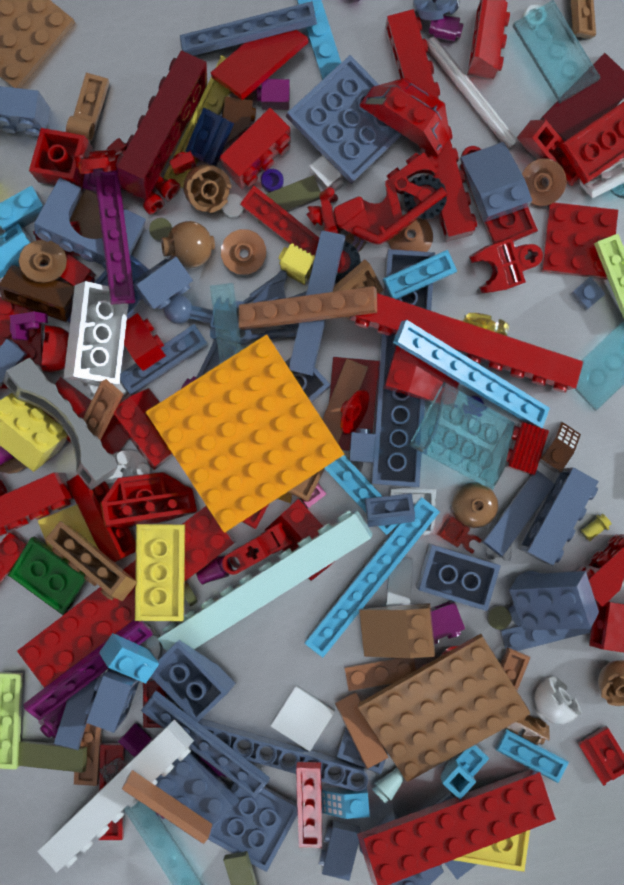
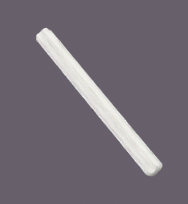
M434 36L428 39V51L498 139L504 142L508 149L514 146L517 138L438 39Z

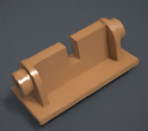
M530 715L506 727V729L517 735L521 729H524L522 737L535 745H543L545 740H550L549 725L542 719L534 718Z

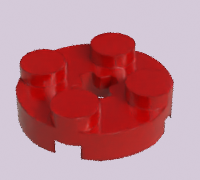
M115 150L89 152L90 155L87 158H83V154L75 156L76 168H79L80 174L92 173L94 169L103 168L104 172L117 170L116 161L119 155L122 154V151L119 150L117 153Z

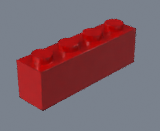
M79 475L67 481L66 483L98 549L114 563L135 553L136 542L128 527L116 528L105 527L100 503L110 490L107 483L104 481L90 490Z

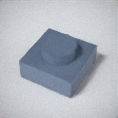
M591 277L571 293L585 310L589 309L605 295L604 291Z

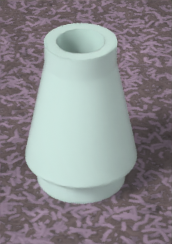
M396 767L392 772L375 782L376 786L372 790L386 803L389 799H393L405 778Z

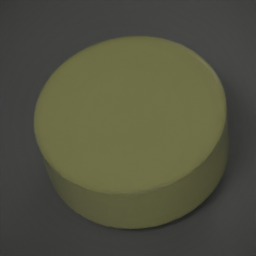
M157 218L151 222L149 232L155 241L161 242V238L168 237L173 227L167 219Z
M184 583V597L191 607L198 603V600L189 584Z
M496 605L489 609L487 621L493 628L502 630L509 626L511 615L508 609Z

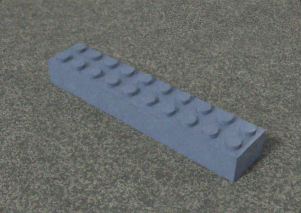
M388 249L385 278L435 256V252ZM433 283L397 300L431 311ZM384 285L383 295L390 297ZM392 333L391 336L381 334L371 484L419 487L425 400L384 388L396 347L393 343L396 335Z

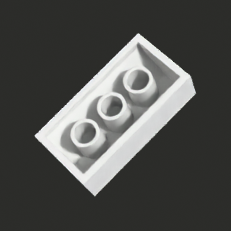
M87 281L75 285L64 370L65 379L100 383L107 379L112 384H119L128 304L111 305L108 286Z

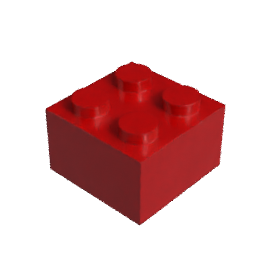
M41 128L29 172L38 183L55 186L60 177L81 187L82 190L85 174H80L79 168H76L75 156L83 154V158H87L90 155L89 152L93 151V147L85 135Z

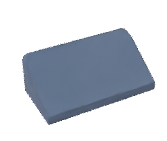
M412 493L365 499L368 527L415 521Z

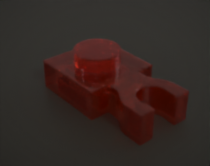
M451 515L448 516L437 535L457 548L462 543L463 547L471 554L475 550L469 547L470 541L476 540L478 543L482 541L478 536L468 534L471 528Z

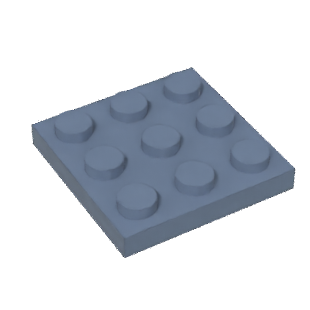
M234 782L230 790L240 801L211 829L208 840L231 853L247 851L251 864L267 872L298 815L297 804L267 787H264L254 798Z

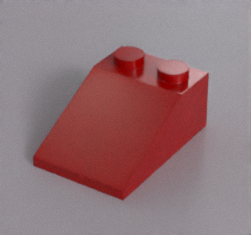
M396 345L384 388L452 408L459 382Z

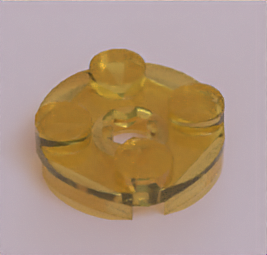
M468 313L463 318V322L505 336L508 335L510 328L507 322L499 319L498 323L491 320L492 316L486 314Z

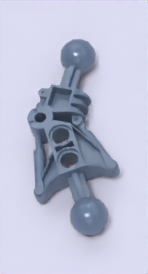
M283 270L250 293V297L244 301L235 300L233 305L230 304L229 298L223 303L222 297L219 296L214 310L193 306L191 301L183 295H173L169 298L171 302L163 308L165 317L174 324H182L188 319L210 323V337L212 339L223 338L224 341L239 345H246L251 340L260 339L266 334L270 339L294 337L297 335L299 323L278 325L283 329L267 330L265 333L252 334V331L259 328L243 330L245 331L243 338L238 337V332L242 330L239 328L238 323L239 305L286 298L284 285L287 280V273ZM307 291L292 297L306 296Z

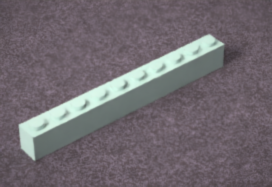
M348 510L338 517L339 522L333 526L328 523L317 530L319 535L312 539L310 536H307L297 543L299 547L291 551L288 548L278 555L279 560L273 564L271 561H268L258 568L259 573L254 576L251 573L247 574L239 580L240 585L235 588L230 585L219 593L221 597L213 600L211 597L200 605L202 609L194 612L191 610L184 614V621L178 624L174 622L168 624L162 629L164 633L158 640L166 652L178 640L195 649L368 541L373 533L358 510L353 513Z

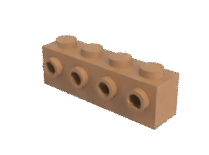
M62 521L56 525L45 539L53 546L52 551L61 558L66 557L69 560V566L77 572L81 570L85 573L84 578L94 586L99 585L102 588L100 592L110 600L116 598L123 601L137 584L136 580L75 529Z

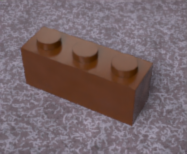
M14 265L10 266L0 282L2 300L36 312L45 313L64 322H67L72 313L75 287L69 283L57 280L45 283L35 282L27 278L20 267Z

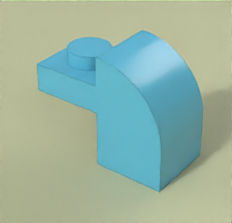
M474 745L457 756L452 757L442 771V784L461 800L476 783L474 775L489 760L488 755L477 745Z

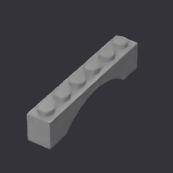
M28 358L6 370L3 382L17 400L30 403L44 410L63 427L74 448L76 472L90 490L114 475L118 468L114 456L106 452L102 447L100 439L89 431L86 422L75 414L69 401L62 398L58 393L56 385L51 381L49 382L38 364H35L31 358Z

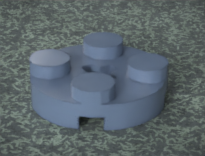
M413 0L414 11L419 14L421 19L439 20L444 18L443 14L449 11L450 15L455 13L460 6V0Z

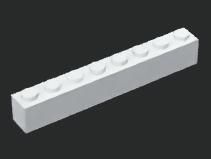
M173 720L37 852L56 873L63 866L68 869L78 859L76 854L79 851L84 854L93 845L92 839L95 836L98 839L101 838L108 831V824L111 821L116 823L126 813L123 810L127 806L132 808L138 802L137 799L122 790L129 773L133 770L156 785L158 783L156 778L160 774L165 777L175 767L172 763L176 759L182 761L191 752L188 747L194 740Z

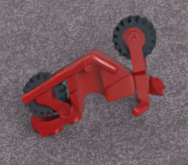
M424 152L421 155L415 153L406 160L408 165L401 170L397 167L386 176L388 178L385 181L386 197L382 202L376 204L369 203L358 196L336 206L333 210L331 203H336L338 196L334 194L332 187H328L319 195L322 207L308 206L309 212L306 215L314 226L317 223L322 226L324 222L325 231L339 234V227L374 246H382L418 218L426 220L438 216L446 204L447 191L444 184L440 182V179L434 178L438 174L436 168L439 165L433 156L429 155L427 157ZM420 173H428V174H431V175H429V176L420 175V177H415V178H413V180H412L411 182H409V180H408L409 178L413 177V176L416 175V174H420ZM397 193L400 195L404 194V204L408 212L403 216ZM346 241L344 242L335 283H338L361 263L357 249Z

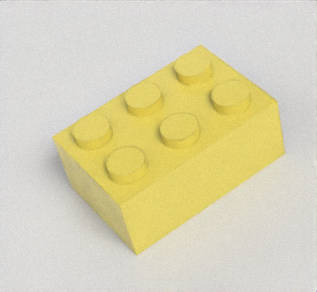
M10 393L0 400V446L34 472L61 451L69 436L63 427L43 410L30 403L17 400L13 393Z

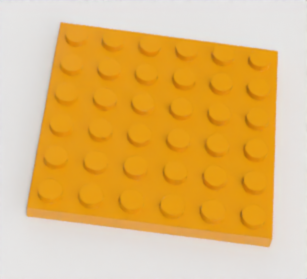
M267 334L146 411L148 417L224 533L345 455Z

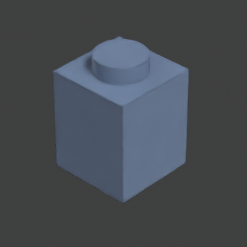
M356 428V433H351L349 461L373 463L375 434H370V429Z

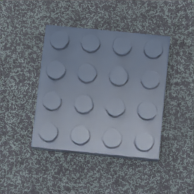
M349 55L290 109L285 117L352 184L402 134L360 107V103L371 88L379 84Z

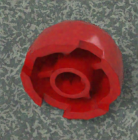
M45 325L41 369L44 372L65 370L69 332L61 327Z

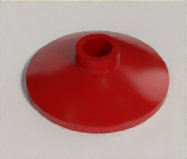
M358 390L349 400L342 404L341 430L346 434L356 430L367 412L369 393L366 390Z

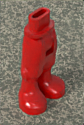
M117 138L106 150H115L116 153L121 150L124 155L127 143ZM160 176L155 187L166 201H170L179 191L180 184L175 179L165 180ZM153 190L148 199L143 203V207L148 214L159 211L165 205L164 200Z

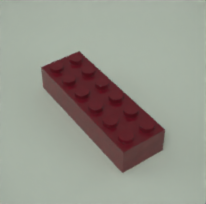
M182 50L177 58L174 57L172 59L168 75L162 77L157 95L151 97L146 115L140 117L135 135L132 134L129 137L124 155L120 154L116 161L121 189L145 200L148 199L207 87L206 61Z

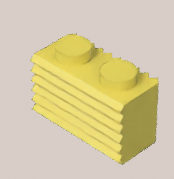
M290 244L288 248L284 247L278 258L281 271H286L287 276L305 285L311 276L315 256L306 253V250L302 251V248L298 249V246L294 247V244Z

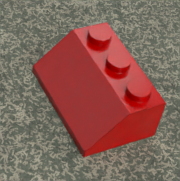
M505 0L479 1L467 75L494 79L497 71L502 70L504 57H501L500 53L501 49L505 48L507 34H503L504 26L508 27L510 12H507L508 2Z
M147 388L120 403L112 417L153 470H155L174 455L146 413V411L160 403L152 391Z
M297 499L264 530L266 531L282 522L283 525L281 527L289 540L292 539L293 541L292 544L282 550L285 551L290 548L293 551L299 547L297 543L307 536H310L312 539L319 535L317 530L323 527V525L302 501ZM333 563L329 564L325 568L310 576L309 580L312 581L319 574H321L328 567H330Z

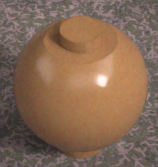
M181 222L170 230L168 237L161 238L163 256H176L184 268H196L203 265L209 259L211 250L215 249L214 237L210 236L209 231L197 222Z

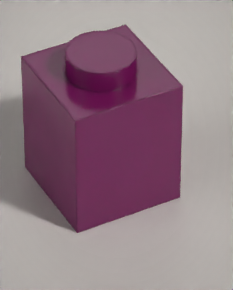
M266 79L262 83V87H257V102H261L262 110L271 108L272 110L289 111L290 79Z

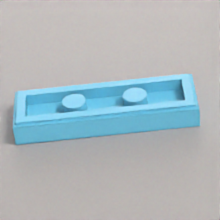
M446 250L383 278L382 281L389 296L399 299L457 273V269L449 251Z
M506 728L495 746L496 751L534 771L540 772L543 776L559 783L569 763L566 759L539 745H535Z

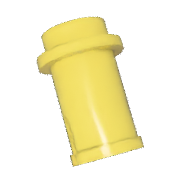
M603 513L600 516L597 514L595 520L580 530L589 542L603 530H609L611 522Z

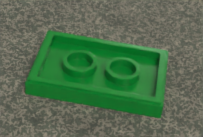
M35 536L30 538L8 574L9 577L61 615L68 612L87 581L84 578L85 573L81 570L80 572L74 570L68 565L69 561L66 558L59 557L52 551V548Z

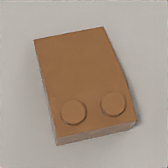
M430 603L359 609L364 657H435Z

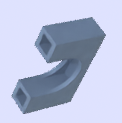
M59 177L34 223L35 234L44 241H52L59 244L63 250L78 253L86 261L97 262L106 269L102 238L90 239L81 236L72 228L69 221L81 199V187ZM124 209L129 255L131 256L144 230L146 219Z

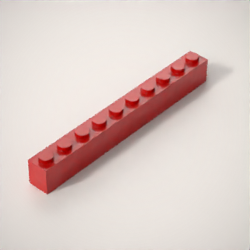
M414 9L387 16L385 27L400 79H409L439 99L438 82L434 83L432 76L434 74V66L431 60L428 61L426 55L428 53L427 41L425 38L422 39L420 33L422 31L420 17H416ZM448 126L450 139L438 157H435L419 146L421 154L424 152L427 157L432 155L438 163L439 167L436 168L438 174L434 178L440 179V182L444 184L447 191L446 204L438 215L445 242L471 236L476 230L475 227H477L476 216L474 213L471 214L469 205H471L470 195L468 191L465 192L463 183H465L464 173L458 169V152L451 144L453 136L450 126Z
M377 293V313L350 316L349 320L355 321L356 326L362 328H369L371 326L377 328L378 333L391 336V333L396 335L401 321L408 320L478 364L480 362L487 364L488 368L494 371L501 372L502 369L509 371L510 376L515 378L532 379L531 382L537 385H552L553 390L566 393L567 390L576 389L584 362Z

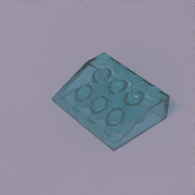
M443 382L409 445L493 490L505 469L515 422Z

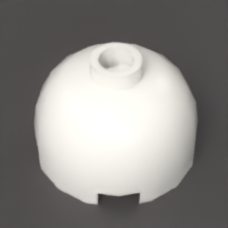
M555 676L545 679L538 686L535 692V704L537 706L535 710L542 720L547 719L556 725L568 724L582 713L576 698L571 700L565 691L568 687Z

